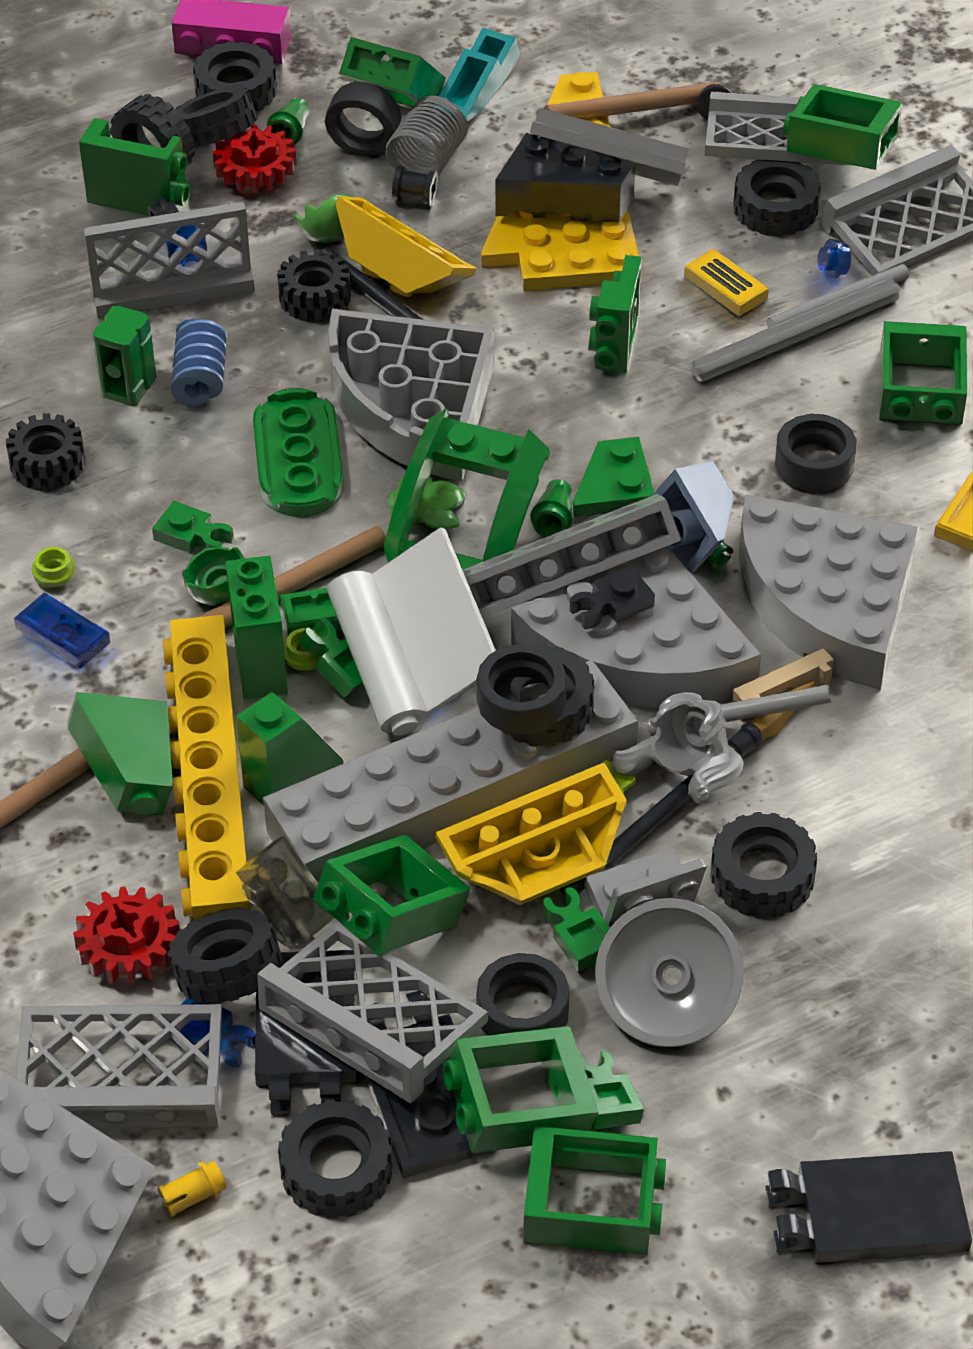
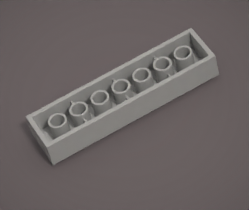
M591 659L586 664L589 666V673L593 674L594 709L592 711V719L589 724L585 725V730L580 735L577 734L572 737L571 741L566 743L560 742L556 746L547 747V745H538L536 747L529 746V743L525 742L519 743L513 740V737L509 734L505 735L501 730L491 726L481 716L477 707L263 797L266 831L306 896L310 898L315 894L327 860L404 834L422 849L437 843L435 835L440 830L601 764L604 760L612 762L615 751L627 750L637 745L638 720ZM536 683L522 688L519 695L522 702L536 700L544 696L549 691V688L544 683Z

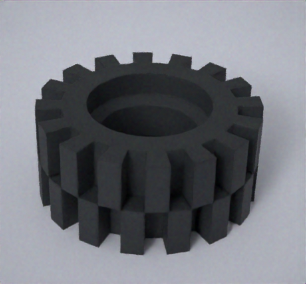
M307 250L300 252V258L293 254L288 257L289 263L282 262L280 265L281 270H278L277 273L279 302L284 311L289 310V316L295 318L300 314L301 321L307 322L309 316H314V321L320 322L322 321V315H326L328 320L331 318L332 309L345 310L344 305H349L351 297L349 267L347 264H344V259L340 256L334 259V253L327 251L325 256H321V250H314V255H308ZM312 284L322 285L318 287H307V285Z
M42 413L43 419L37 420L36 416L32 415L28 417V424L22 420L16 423L17 430L11 428L8 433L9 438H6L7 454L13 478L16 481L21 480L22 486L27 488L34 483V489L42 491L43 485H49V490L57 489L56 483L61 482L63 487L70 484L69 476L76 480L80 476V470L85 468L86 459L81 430L79 426L75 427L73 420L69 419L65 422L63 415L57 414L54 420L51 419L50 413ZM44 449L57 450L53 453L46 455L34 454Z

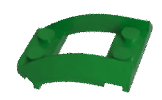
M447 408L430 417L405 472L384 542L387 562L389 563L418 543L410 541L408 538L420 498L435 462L507 480L494 516L483 560L455 553L462 570L515 550L523 521L539 483V474L545 460L548 461L550 457V448L529 429L524 438L448 418Z

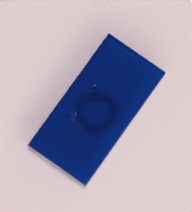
M45 592L14 617L16 629L79 669L84 667L111 643L108 631Z

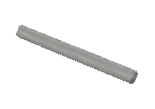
M887 278L696 358L692 361L691 370L693 376H696L699 382H705L895 302L899 299L900 287L893 279Z

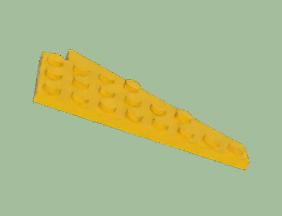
M577 72L560 75L547 105L603 97L598 72ZM608 116L583 119L610 127ZM628 209L620 222L570 220V214L545 213V219L533 218V212L508 211V217L497 216L481 251V266L483 268L519 265L523 291L601 285L603 280L613 281L614 271H622L625 255L639 256Z

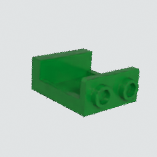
M96 118L92 120L79 141L87 203L150 216L148 207L155 204V199L163 197L166 202L173 201L178 211L182 206L185 207L187 205L191 190L190 185L186 183L187 154L183 153L181 137L173 136L165 148H159L110 138L109 122Z

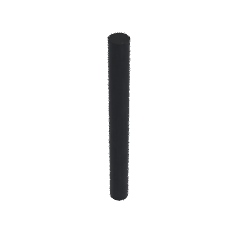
M325 247L321 250V256H325L327 251L334 253V259L340 256L330 247ZM344 259V264H347L349 267L350 284L386 312L396 317L423 320Z

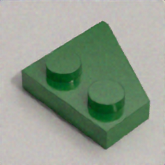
M640 437L597 442L573 500L574 517L610 513L653 495L654 489Z

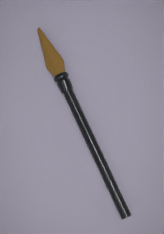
M811 680L792 691L813 688L815 682ZM795 710L753 717L750 722L743 724L740 730L728 740V745L734 748V751L740 754L741 758L754 748L759 747L764 739L777 735ZM688 776L614 839L605 869L602 871L608 870L691 799L688 791L689 783L693 776ZM586 877L560 888L563 896L565 897V889L568 887L573 888L580 894L585 889L584 882Z

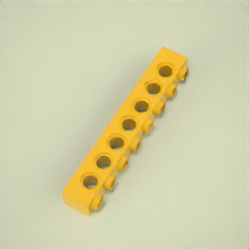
M223 615L170 620L171 638L162 639L165 666L173 665L174 671L165 673L167 699H176V706L167 707L170 734L178 733L179 741L170 742L173 769L181 768L182 775L181 777H173L175 805L184 804V813L175 814L178 842L187 841V850L178 851L181 879H190V888L181 889L183 916H193L195 921L206 914H213L224 909L246 908L251 910Z

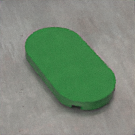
M289 388L277 391L267 397L268 401L262 406L259 404L253 413L261 497L271 509L284 515L306 517L322 513L337 503L344 490L343 466L335 408L327 398L324 401L317 397V392L308 389Z

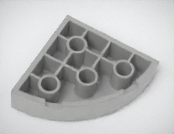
M332 309L328 336L333 390L342 412L351 425L377 450L408 466L429 418L446 408L448 410V418L478 426L494 368V328ZM435 462L430 474L441 478L463 481L465 469Z
M746 494L741 522L739 560L749 600L767 628L789 649L801 657H805L807 654L809 655L823 648L834 659L832 674L851 682L881 690L913 562L918 527Z
M667 546L511 608L512 645H547V647L553 648L557 646L564 648V651L569 653H575L582 662L593 661L627 706L659 709V706L665 699L683 692L701 695L702 700L716 701L718 703L732 700L733 689L759 678L760 652ZM632 565L655 593L654 606L619 622H615L610 615L602 617V621L598 626L584 629L582 627V613L588 610H581L572 614L570 612V598L579 592H592L593 581Z
M0 1068V1325L10 1336L27 1349H58L66 1343L155 1166Z

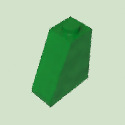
M76 692L67 721V729L116 811L139 815L163 816L173 788L167 701Z
M273 692L236 715L243 787L263 806V797L344 764L343 759L311 726Z

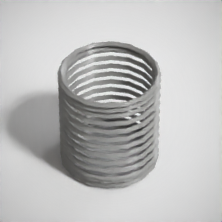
M432 95L424 96L417 100L386 145V156L394 170H396L398 165L403 166L397 160V156L404 165L412 170L424 174L429 173V171L416 169L406 163L399 155L400 153L414 166L425 170L437 171L439 176L467 135L468 124L464 114L446 98ZM430 103H435V104L441 105V106H443L444 108H446L447 110H449V111L453 114V116L457 119L458 123H457L456 120L451 116L450 113H448L447 111H445L443 108H441V107H439V106H436V105H433V104H430ZM430 106V107L439 109V110H441L442 112H444V113H445L446 115H448V116L450 117V119L454 122L455 126L452 124V122H451L445 115H443L442 113H440L439 111H437V110H435V109H431V108H428V107ZM418 110H428V111L437 113L438 115H440L441 117H443L444 119H446V121L450 124V126L452 127V129L448 126V124H447L443 119H441V118L438 117L437 115H435V114H433V113H430V112H427V111H418ZM422 114H427V115L433 116V117H435L436 119H438L439 121H441V122L446 126V128L450 131V134H449V132L444 128V126H443L442 124H440L438 121H436L435 119H433V118H431V117L422 115ZM420 118H425V119L431 120V121H433L434 123H436V124H437L438 126H440V127L442 128V130L447 134V137H446L445 134L440 130V128H438L437 126H435V125L432 124L431 122L426 121V120H423V119H420ZM418 121L429 124L430 126L438 130V132L443 136L445 141L440 137V135L435 130H433L425 124L418 123ZM420 126L425 127L431 132H433L439 138L440 141H438L434 135L429 133L427 130L421 128ZM414 138H416L420 143L430 148L431 150H428L425 147L421 146ZM410 139H411L419 148L423 149L424 151H426V152H428V153L435 154V156L430 155V154H426V153H424L423 151H421V150H419L418 148H416L415 145L410 141ZM407 142H408L417 152L421 153L422 155H424V156H426V157L434 158V159H436V160L424 158V157H422L421 155L417 154L416 152H414V151L410 148V146L407 144ZM404 145H405V146L410 150V152H411L412 154H414L415 156L419 157V158L422 159V160H425V161H428V162H432V163H427V162H423V161L418 160L417 158H415L414 156H412V155L405 149ZM401 148L404 150V152H405L410 158H412V159L415 160L416 162H418V163H420V164H423V165L431 166V167L421 166V165H418V164H416L415 162L411 161V160L402 152Z

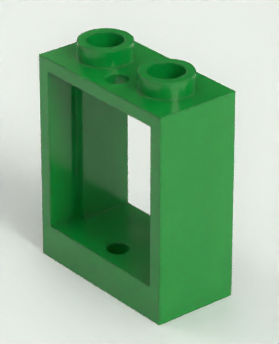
M350 37L339 74L349 82H368L379 86L391 94L398 104L413 107L416 101L424 96H439L446 80L445 76L419 55ZM388 55L389 61L383 60V56Z
M813 84L804 97L800 96L795 110L792 113L788 112L786 115L783 135L788 136L787 151L876 170L899 136L902 102Z
M884 321L880 348L879 419L963 424L967 400L966 326ZM923 338L928 339V341L922 342L920 340ZM892 363L952 367V389L892 385Z
M271 556L225 561L233 636L243 700L265 697L271 692L276 695L288 694L282 621Z
M404 834L327 860L313 900L380 956L456 927L471 888ZM385 881L408 902L392 907L368 886Z
M570 1026L456 1039L449 1059L444 1061L443 1064L444 1084L448 1091H453L457 1103V1126L462 1135L466 1134L472 1153L532 1146L534 1126L590 1131L599 1113ZM542 1062L556 1106L492 1114L478 1069Z
M534 1126L523 1216V1243L648 1255L650 1234L660 1235L663 1204L653 1203L654 1189L664 1190L667 1159L656 1158L658 1138ZM553 1166L642 1175L638 1220L548 1211Z

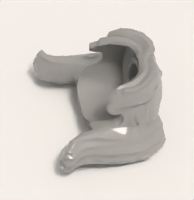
M683 692L668 697L659 706L656 717L651 721L653 727H658L656 734L627 750L615 751L611 767L616 773L634 774L649 768L656 762L664 769L678 775L693 776L689 783L688 794L696 803H701L707 799L709 793L731 784L741 775L743 760L741 755L728 745L725 730L726 721L723 717L720 703L702 700L701 695L696 693Z

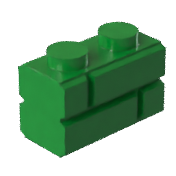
M119 305L112 306L105 315L104 322H100L93 331L92 338L100 394L103 398L130 406L138 405L145 395V390H148L156 380L150 318L146 313Z

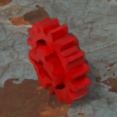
M252 125L251 129H247V131L240 132L231 138L215 143L216 150L212 153L217 178L224 177V185L226 186L237 183L238 191H242L246 186H249L253 192H257L263 186L268 190H272V183L276 181L280 184H285V175L293 176L294 166L297 165L293 139H286L284 131L273 134L272 126H268L264 131H261L257 125Z
M123 886L119 889V896L112 898L109 893L104 891L101 893L102 903L100 905L88 901L85 904L87 916L76 917L77 931L73 932L75 948L78 950L81 965H90L92 976L97 977L105 971L107 972L109 983L114 984L119 975L126 976L128 984L131 985L135 982L136 974L143 973L150 980L154 978L152 967L155 965L164 969L169 967V944L175 939V935L180 931L179 921L175 917L174 907L172 905L164 906L161 894L158 893L152 898L147 899L144 887H140L135 895H128L126 887Z

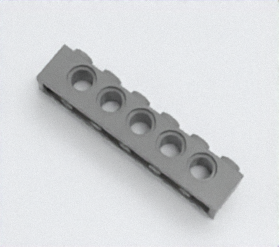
M656 494L462 571L482 618L681 541L667 500Z

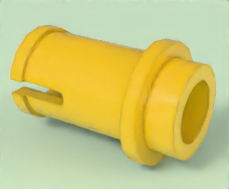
M214 1160L207 1164L204 1161H200L197 1163L198 1169L170 1183L157 1187L160 1197L164 1198L162 1202L171 1217L211 1196L216 1200L220 1198L219 1192L227 1189L223 1174Z

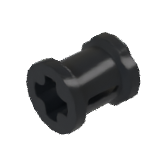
M398 165L392 183V199L399 201L402 197L422 200L425 205L432 206L437 191V171H429L428 174L408 171L405 166Z

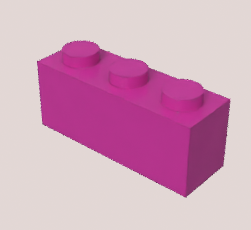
M180 0L171 23L174 53L201 56L203 51L209 50L217 44L247 42V44H256L260 48L266 49L269 55L273 56L275 63L282 64L291 39L289 7L224 0Z

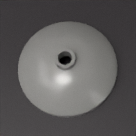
M656 899L630 909L608 930L597 955L595 969L596 986L606 1012L627 1034L639 1041L654 1046H686L699 1042L716 1032L735 1010L743 989V958L733 933L723 920L711 910L684 899ZM669 968H678L681 971V979L675 985H669L664 981V973Z

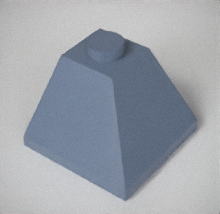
M713 461L676 468L653 493V495L658 494L667 500L681 541L667 547L691 574L725 540L734 500L733 493Z

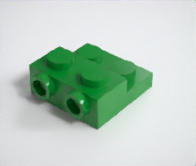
M625 255L622 271H614L613 281L603 280L600 295L592 296L589 320L596 321L595 327L592 326L590 330L588 350L595 351L594 362L596 369L627 372L639 319L640 256Z

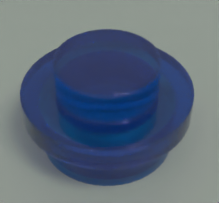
M838 239L827 240L824 247H821L818 253V267L823 271L827 279H837L840 275H846L851 266L850 247L845 243H841Z

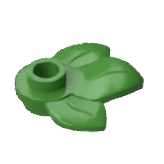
M429 476L412 526L422 522L434 529H439L440 527L443 529L458 528L460 522L452 510L464 502L466 498L465 491L451 482L436 481L433 483L432 478ZM403 478L399 480L398 489L392 491L388 496L387 506L390 517Z

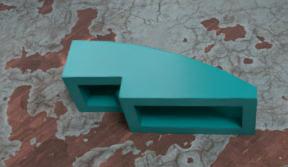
M482 28L471 50L464 48L439 97L446 98L455 104L464 114L467 122L489 103L510 74L520 56L516 37ZM434 104L436 106L443 108L445 111L450 113L453 118H455L449 110H447L441 105ZM433 108V109L439 111L440 113H442L443 115H446V114H445L444 112H442L441 110L436 109V108Z

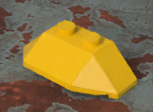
M337 197L335 205L349 257L363 266L361 270L367 275L384 279L391 283L390 289L406 297H412L413 293H432L474 276L476 267L427 239L362 197Z
M601 763L436 832L435 837L457 876L518 905H522L604 870L627 800L606 764Z

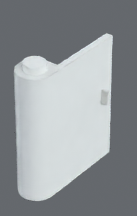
M441 527L373 574L365 571L348 572L335 578L327 586V593L381 730L401 736L414 731L418 727L419 721L475 686L479 666L489 654L496 651L448 534Z

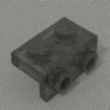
M286 837L275 839L235 872L243 883L242 891L246 898L254 906L261 908L264 914L269 917L277 941L290 950L305 948L315 939L314 935L334 919L333 916L313 900L318 883Z

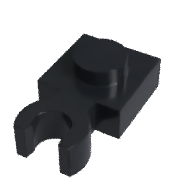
M630 565L593 581L592 592L574 594L570 598V612L574 614L581 610H588L582 613V627L584 629H591L598 626L602 621V617L610 615L615 622H619L653 607L655 593Z

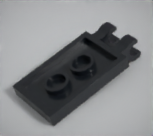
M354 950L325 951V957L354 955ZM281 952L282 965H279V968L298 952ZM355 969L327 971V982L355 980ZM321 971L303 972L295 976L296 979L303 983L322 982ZM258 989L256 990L255 1081L256 1086L269 1085L271 1115L291 1114V1084L320 1083L321 1103H325V1100L333 1099L335 1102H341V1082H356V1069L259 1009ZM355 994L329 996L330 1000L342 1007L355 1006Z
M420 990L405 994L407 1002L429 1001L427 994ZM450 1014L438 1017L439 1026L454 1025ZM431 1015L407 1016L411 1025L403 1027V1029L432 1027ZM383 1018L367 1019V1022L377 1029L387 1030ZM434 1041L405 1043V1046L423 1057L435 1048ZM444 1062L424 1079V1092L412 1103L407 1102L364 1075L378 1114L383 1120L384 1128L389 1131L392 1151L403 1179L492 1152L472 1153L466 1134L462 1135L459 1132L456 1122L457 1103L453 1091H448L444 1084Z
M952 1151L800 1162L798 1174L787 1169L768 1171L769 1185L765 1186L768 1207L780 1208L792 1204H804L807 1217L806 1220L795 1214L776 1216L777 1230L773 1231L776 1252L778 1253L812 1249L814 1261L817 1263L970 1251L972 1237Z

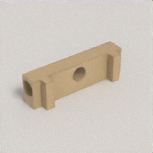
M823 648L733 689L732 703L790 692L811 680L815 682L814 687L828 685L829 687L830 680L832 679L834 659Z

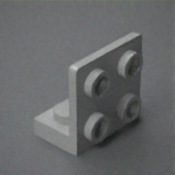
M670 848L587 876L584 886L593 906L611 928L623 914L647 901L677 898L694 902L707 866L703 858L681 865L674 848Z

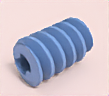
M187 319L177 324L171 392L180 404L187 407H198L206 404L210 399L217 397L223 390L227 333L218 323L210 320Z

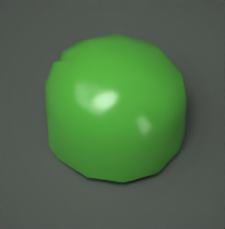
M336 194L325 200L318 208L311 205L305 206V218L302 219L299 214L294 216L304 235L309 240L320 245L334 243L342 239L344 235L335 202L338 196L350 197L349 195Z

